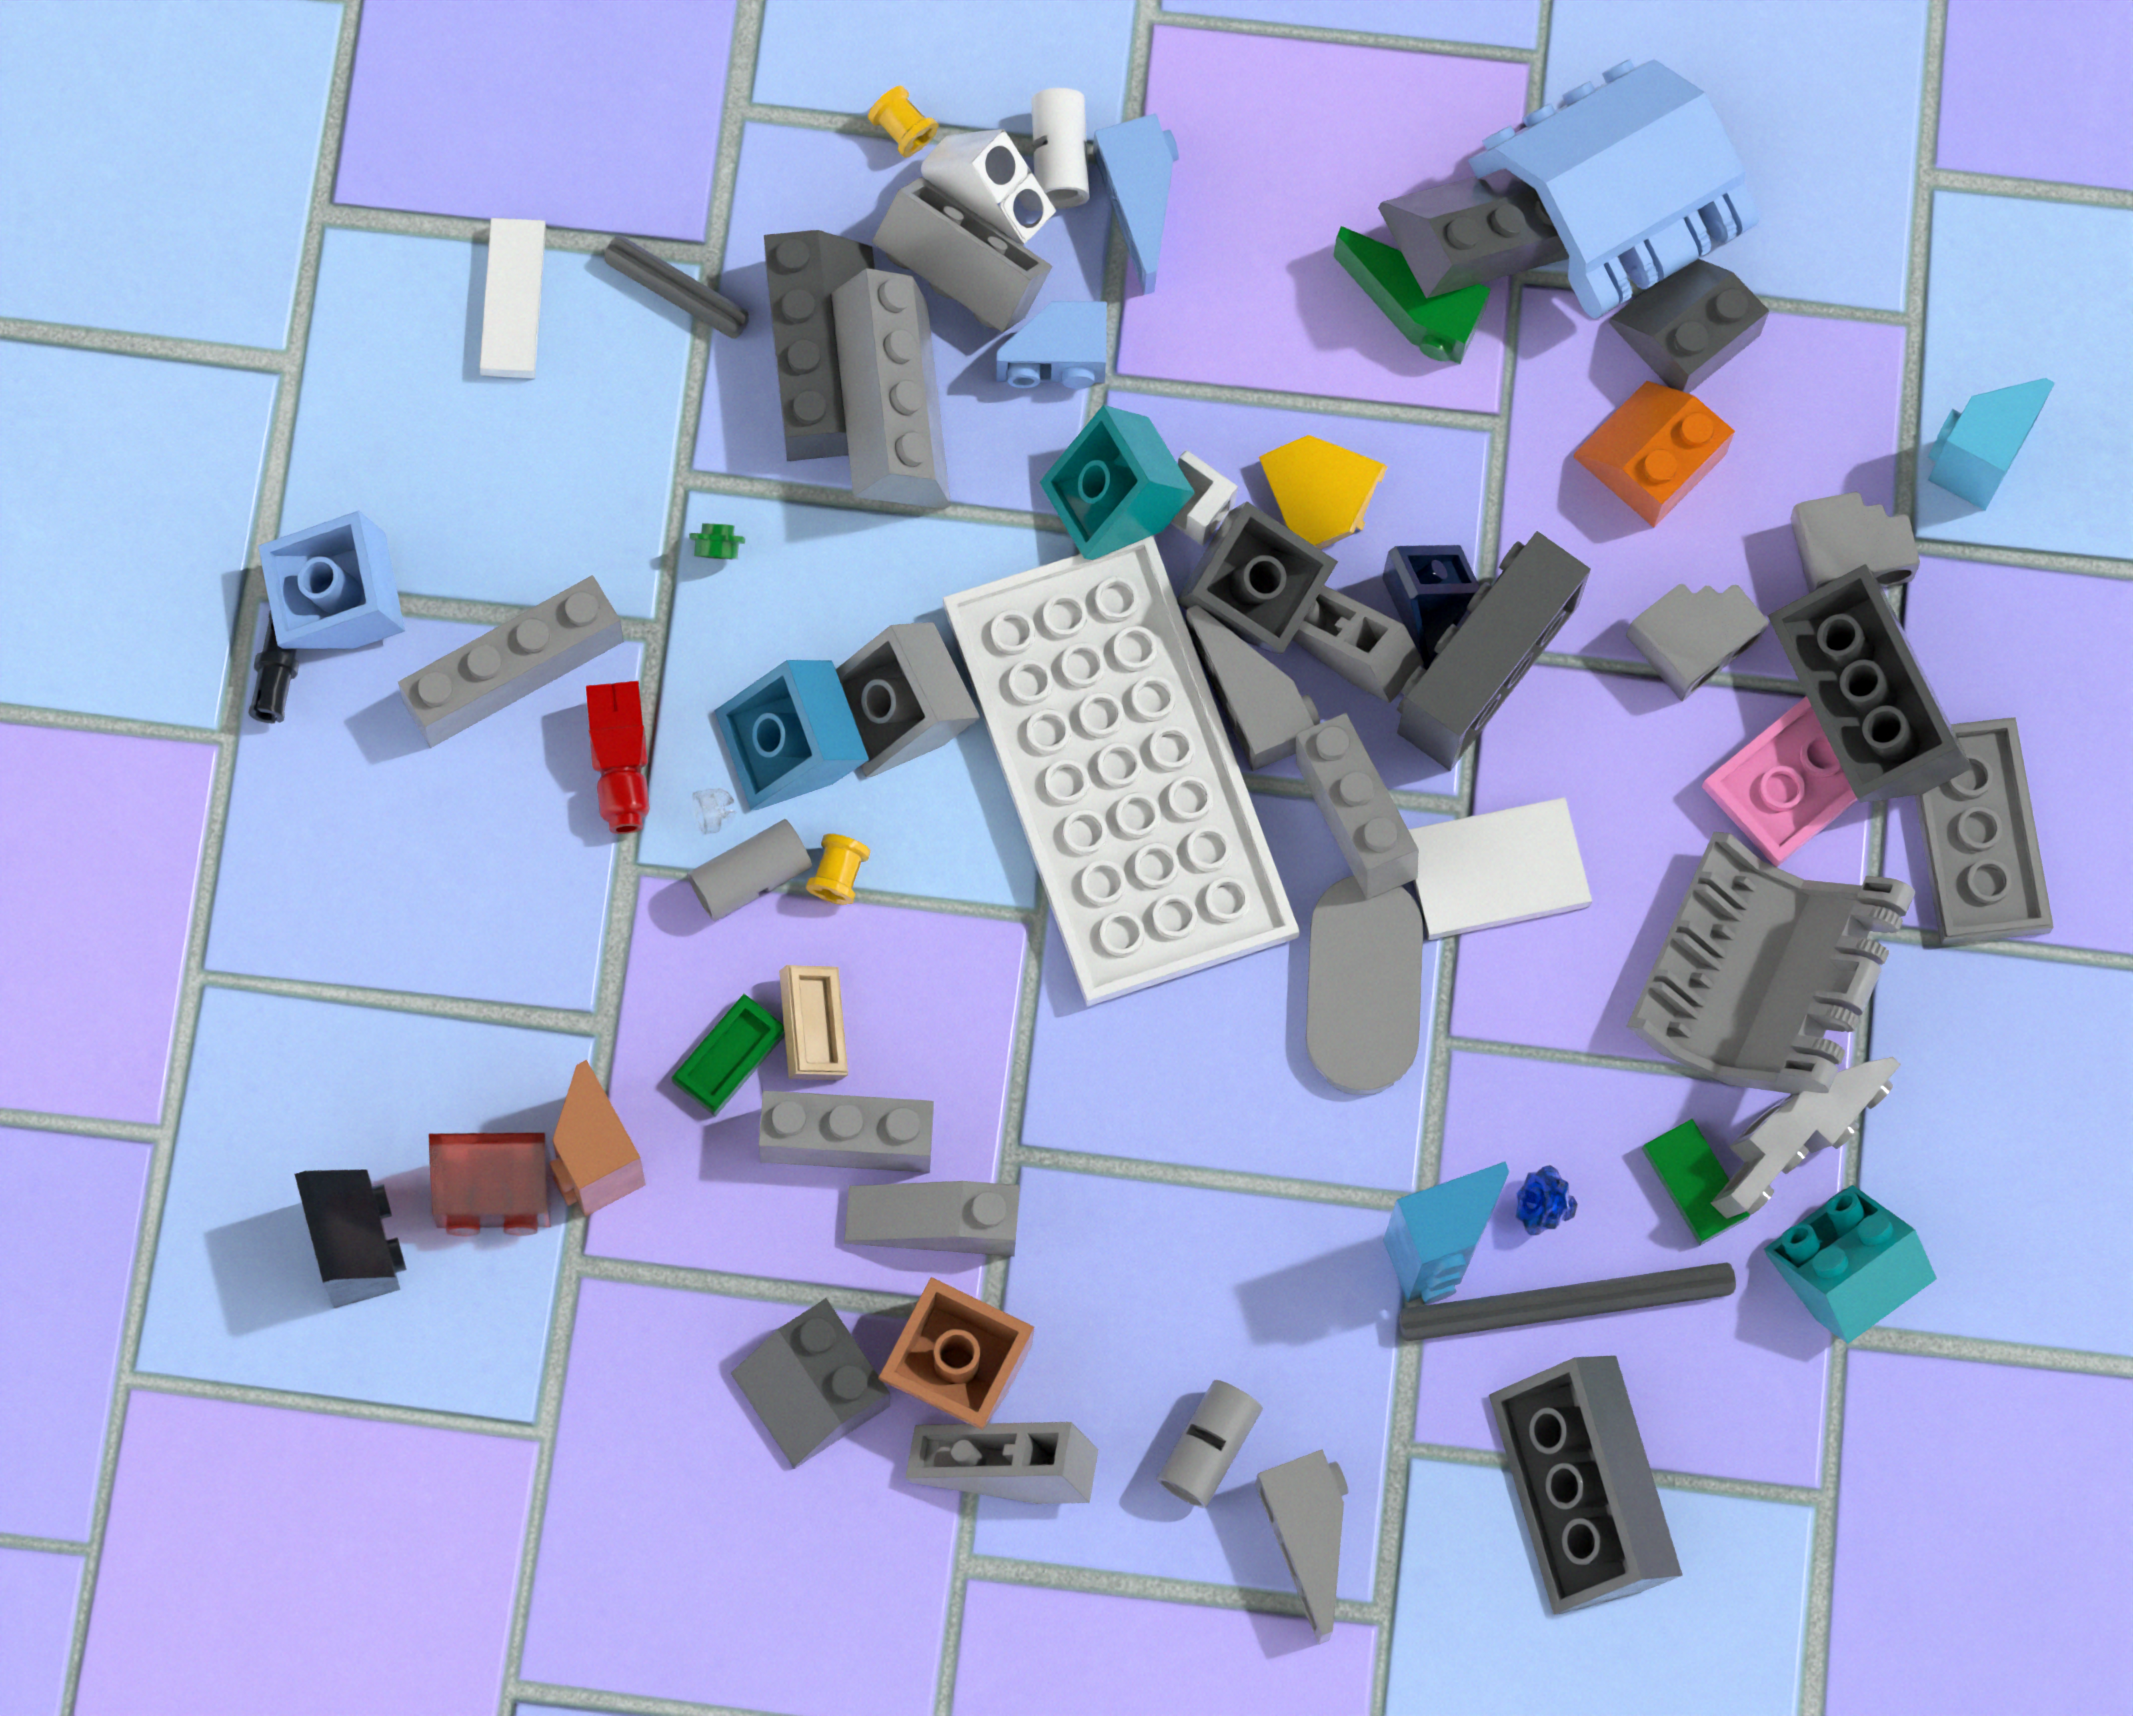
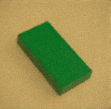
M743 994L671 1077L672 1083L716 1117L785 1037L784 1025L746 994Z
M1693 1118L1644 1144L1642 1148L1643 1153L1699 1246L1749 1219L1750 1214L1747 1211L1726 1219L1711 1204L1713 1199L1730 1180Z

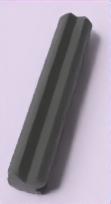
M615 236L607 246L604 253L606 264L726 336L736 339L746 328L749 321V313L746 309L623 236Z

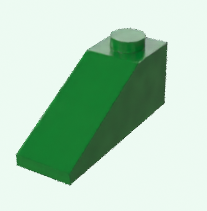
M1341 226L1336 237L1333 257L1411 344L1418 346L1424 355L1436 361L1446 362L1451 360L1461 364L1484 315L1491 289L1477 284L1426 299L1400 250Z

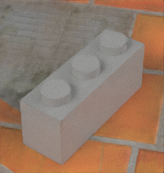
M923 177L898 190L872 240L873 244L886 252V257L892 263L905 269H911L929 281L930 287L937 294L945 298L955 299L971 310L978 322L989 328L999 329L1002 332L1025 319L1053 267Z
M1347 713L1296 733V765L1366 899L1368 900L1417 879L1419 849Z
M763 1090L759 1133L760 1162L930 1173L934 1101Z

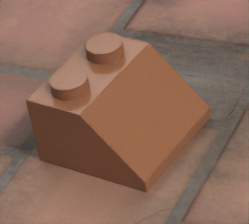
M586 1059L576 1065L552 1139L556 1159L549 1162L554 1176H552L565 1203L567 1206H570L577 1202L585 1217L646 1185L641 1157Z
M930 1277L879 1375V1380L983 1430L1008 1394L1032 1347L1034 1326Z

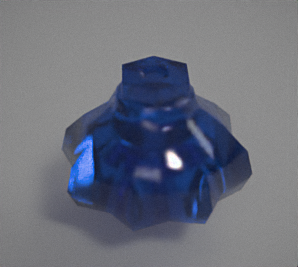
M1548 1165L1543 1166L1538 1171L1528 1172L1524 1185L1516 1193L1518 1206L1515 1218L1523 1223L1529 1235H1540L1546 1230H1554L1560 1225L1561 1221L1566 1222L1575 1217L1578 1203L1574 1196L1569 1195V1184L1561 1178L1555 1167Z

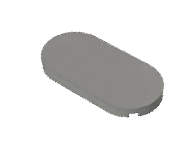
M1354 875L1341 879L1330 886L1320 897L1313 911L1309 939L1305 1040L1309 1060L1314 1068L1318 1069L1319 1073L1327 1079L1329 1084L1345 1093L1371 1095L1386 1090L1400 1080L1413 1065L1417 1054L1420 1031L1423 922L1416 902L1402 886L1367 900Z

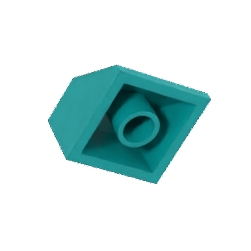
M1102 405L1039 481L1082 556L1088 560L1097 559L1162 532L1195 494L1150 418Z

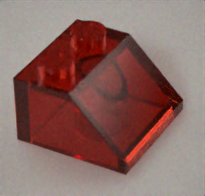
M545 1132L429 1133L432 1215L437 1228H446V1233L453 1236H474L480 1234V1228L503 1227L505 1234L527 1236L536 1234L538 1227H551L552 1169L549 1162L552 1160Z

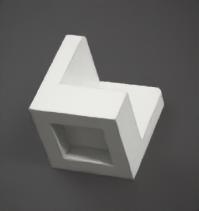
M1185 450L1178 458V466L1195 494L1170 523L1203 546L1226 518L1229 511L1235 507L1238 486L1191 452Z

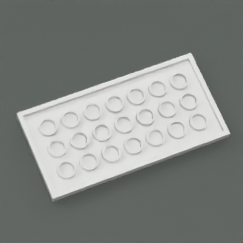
M1153 536L1094 560L1084 559L1082 554H1078L943 597L945 613L1087 1007L1299 937L1300 931Z

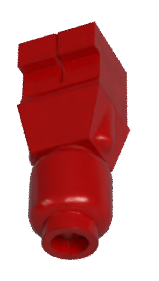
M639 681L587 685L586 696L590 728L588 732L592 767L601 774L597 783L600 816L604 821L609 822V831L611 833L629 834L638 832L643 829L642 819L647 816L650 809L647 780L641 773L642 767L648 763Z

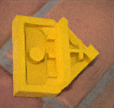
M1311 435L1294 440L1259 456L1288 529L1320 550L1352 535L1355 529L1363 530L1366 523L1363 521L1364 515L1377 483L1382 482L1387 470L1385 464Z

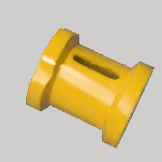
M900 85L887 91L875 102L868 113V120L875 126L881 125L899 144L897 151L907 158L922 150L933 139L939 124L932 117L925 118L908 100L909 92Z
M825 834L821 841L824 852L815 877L808 878L806 890L822 900L834 904H853L855 892L852 888L861 862H866L869 859L870 849L852 838L838 834Z

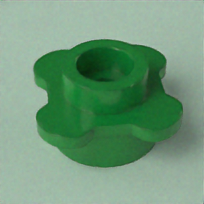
M702 523L701 533H689V539L695 541L694 556L703 558L738 559L739 544H745V538L734 536L735 526L725 524Z

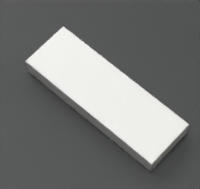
M491 218L479 367L481 376L535 378L546 239L545 220Z

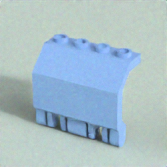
M1631 59L1617 64L1602 73L1606 83L1594 88L1592 82L1589 81L1562 95L1566 103L1565 106L1555 111L1552 104L1549 103L1522 118L1526 125L1524 129L1515 133L1512 127L1508 126L1482 140L1486 150L1468 159L1477 179L1506 168L1536 189L1569 254L1568 280L1582 308L1593 318L1602 316L1617 307L1618 304H1622L1632 297L1631 294L1633 292L1630 281L1627 280V275L1617 256L1620 257L1634 284L1637 287H1641L1642 290L1644 288L1648 289L1655 285V283L1662 281L1711 251L1712 241L1706 233L1707 230L1697 210L1706 227L1709 228L1712 238L1720 241V243H1727L1734 237L1756 226L1760 220L1758 209L1744 183L1746 171L1706 92L1656 59L1634 67Z

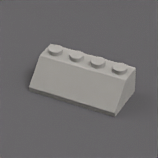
M866 268L831 293L853 497L946 509L951 506L928 303L912 275Z

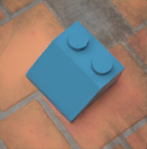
M786 660L714 710L751 810H759L833 785L869 760L832 660Z

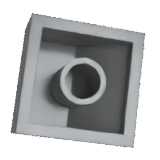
M934 622L890 625L835 669L869 758L867 762L861 765L866 777H874L946 745L980 718Z

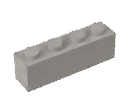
M591 575L398 681L403 703L427 744L432 748L623 643L621 620L595 577Z

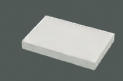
M1565 797L1408 829L1419 849L1418 878L1413 880L1428 940L1591 906L1592 898Z

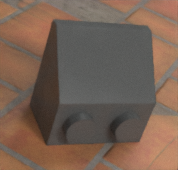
M1697 258L1696 261L1646 289L1609 319V324L1669 388L1689 394L1761 336L1769 310L1734 272Z
M1246 501L1229 511L1178 595L1177 602L1185 610L1199 605L1243 641L1281 655L1286 650L1338 561Z
M827 1298L777 1329L731 1372L732 1377L794 1469L890 1407V1391L879 1380V1375Z

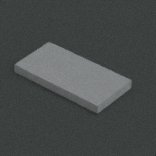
M2016 717L1951 724L1972 769L1924 794L1914 795L1940 944L1948 945L2050 933L2054 926Z

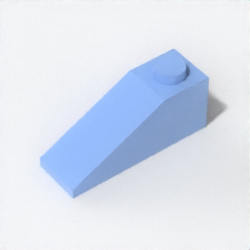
M1156 113L1094 131L1093 155L1144 295L1155 292L1173 162L1179 160L1174 136L1170 129L1162 131Z

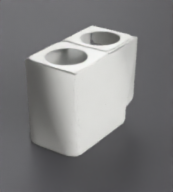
M1004 129L948 135L922 163L921 172L927 181L1021 245H1024L1056 212L1051 201ZM1016 197H1018L1024 208L1028 211H1042V215L1036 222L1025 225L1019 224L1013 211Z

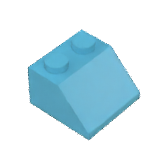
M2042 378L1973 395L1962 413L1952 408L1927 457L1936 462L1928 480L1986 511L2034 426L2055 382Z

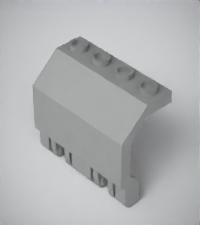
M1713 832L1626 1027L1659 1054L1731 1086L1799 1094L1800 1090L1828 1093L1838 1071V1067L1835 1064H1841L1846 1052L1843 1047L1834 1041L1823 1039L1826 1030L1846 1031L1848 1033H1853L1856 1030L1860 1021L1857 1015L1863 1014L1882 971L1879 965L1885 964L1889 955V950L1882 946V944L1874 940H1868V934L1870 931L1882 933L1899 932L1903 922V918L1900 916L1906 915L1915 895V890L1900 880L1866 876L1862 885L1804 880L1761 861L1731 833Z

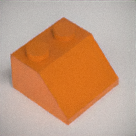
M1646 381L1574 453L1573 457L1655 528L1726 456L1735 430L1696 396Z

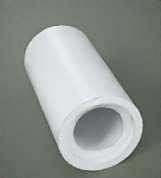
M1070 88L1042 90L1031 98L1033 146L1036 149L1034 151V175L1055 209L1077 207L1089 200L1085 96L1080 91Z

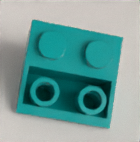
M1854 1185L1831 1197L1825 1205L1797 1225L1787 1229L1782 1236L1764 1248L1768 1259L1813 1317L1847 1344L1937 1279L1916 1230Z

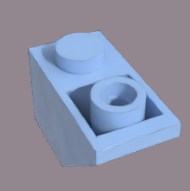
M1051 301L997 350L996 381H1006L1009 385L1019 388L1034 387L1040 382H1062L1064 386L1075 389L1088 388L1093 386L1094 383H1105L1107 302Z

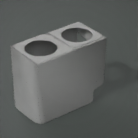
M1857 491L1798 503L1793 507L1790 520L1809 593L1864 564L1869 567L1882 587L1911 582L1914 579L1920 565V559L1909 516L1902 514L1889 517L1885 512L1884 506L1881 504L1865 506L1861 494Z
M1678 584L1632 621L1626 637L1683 702L1722 671L1724 667L1754 645L1763 636L1769 621L1739 585H1731L1723 593H1717L1711 586L1705 585L1697 593H1692L1685 584Z

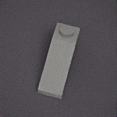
M1325 585L1292 638L1295 643L1349 683L1390 704L1400 693L1413 672L1420 665L1424 664L1404 624Z
M1199 605L1188 608L1186 626L1194 648L1251 770L1255 771L1296 754V733L1320 724L1319 714L1311 697L1308 694L1301 697L1295 682Z
M946 1181L849 1186L844 1244L1015 1257L1020 1185Z
M1072 1422L987 1423L983 1430L971 1424L915 1425L905 1478L910 1483L1035 1504L1090 1503L1098 1449Z
M1321 1449L1257 1474L1255 1487L1318 1645L1328 1642L1333 1633L1344 1508L1342 1496L1348 1494L1347 1483L1338 1462L1334 1461L1328 1464L1324 1451Z

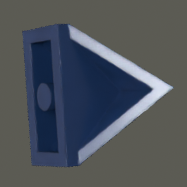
M1461 545L1395 546L1387 554L1382 579L1402 623L1424 662L1422 666L1426 670L1429 669L1432 661L1438 654L1434 651L1438 641L1452 624L1456 626L1459 624L1467 611L1469 602L1480 588Z

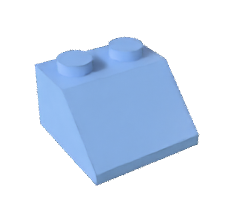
M359 510L258 545L277 645L282 649H355L405 632L385 532Z

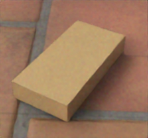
M786 965L779 970L788 1077L789 1079L842 1080L848 1076L839 968L832 966Z

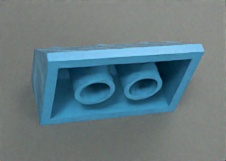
M1505 1161L1396 1200L1383 1241L1407 1303L1423 1298L1425 1304H1431L1446 1299L1457 1292L1455 1285L1461 1284L1508 1177L1509 1169Z

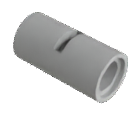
M783 819L687 873V876L704 910L712 921L715 922L759 897L758 893L765 889L769 892L812 868V863L798 834L788 820Z
M1213 1380L1157 1476V1482L1167 1491L1185 1502L1205 1509L1263 1410L1261 1404L1237 1387L1221 1380Z

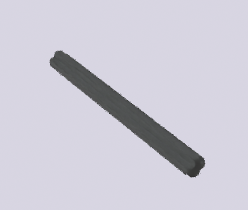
M1725 1262L1405 1308L1400 1311L1399 1326L1405 1341H1415L1728 1296L1736 1290V1278L1732 1265Z

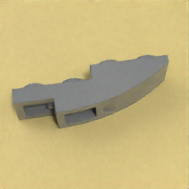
M1894 1057L1865 1062L1837 1072L1828 1093L1800 1090L1799 1094H1791L1771 1107L1749 1125L1729 1146L1745 1163L1713 1199L1711 1204L1726 1219L1746 1211L1750 1215L1756 1213L1773 1195L1774 1189L1770 1184L1781 1171L1784 1174L1792 1171L1805 1158L1808 1152L1812 1154L1829 1146L1838 1149L1855 1134L1859 1128L1855 1118L1866 1106L1872 1109L1888 1095L1893 1088V1084L1888 1079L1901 1064Z

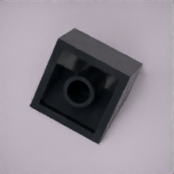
M367 1169L311 1170L295 1173L320 1275L333 1307L337 1308L401 1290L396 1273L407 1269L398 1237L388 1240L386 1237L382 1219L392 1217V1212L384 1183L373 1186Z

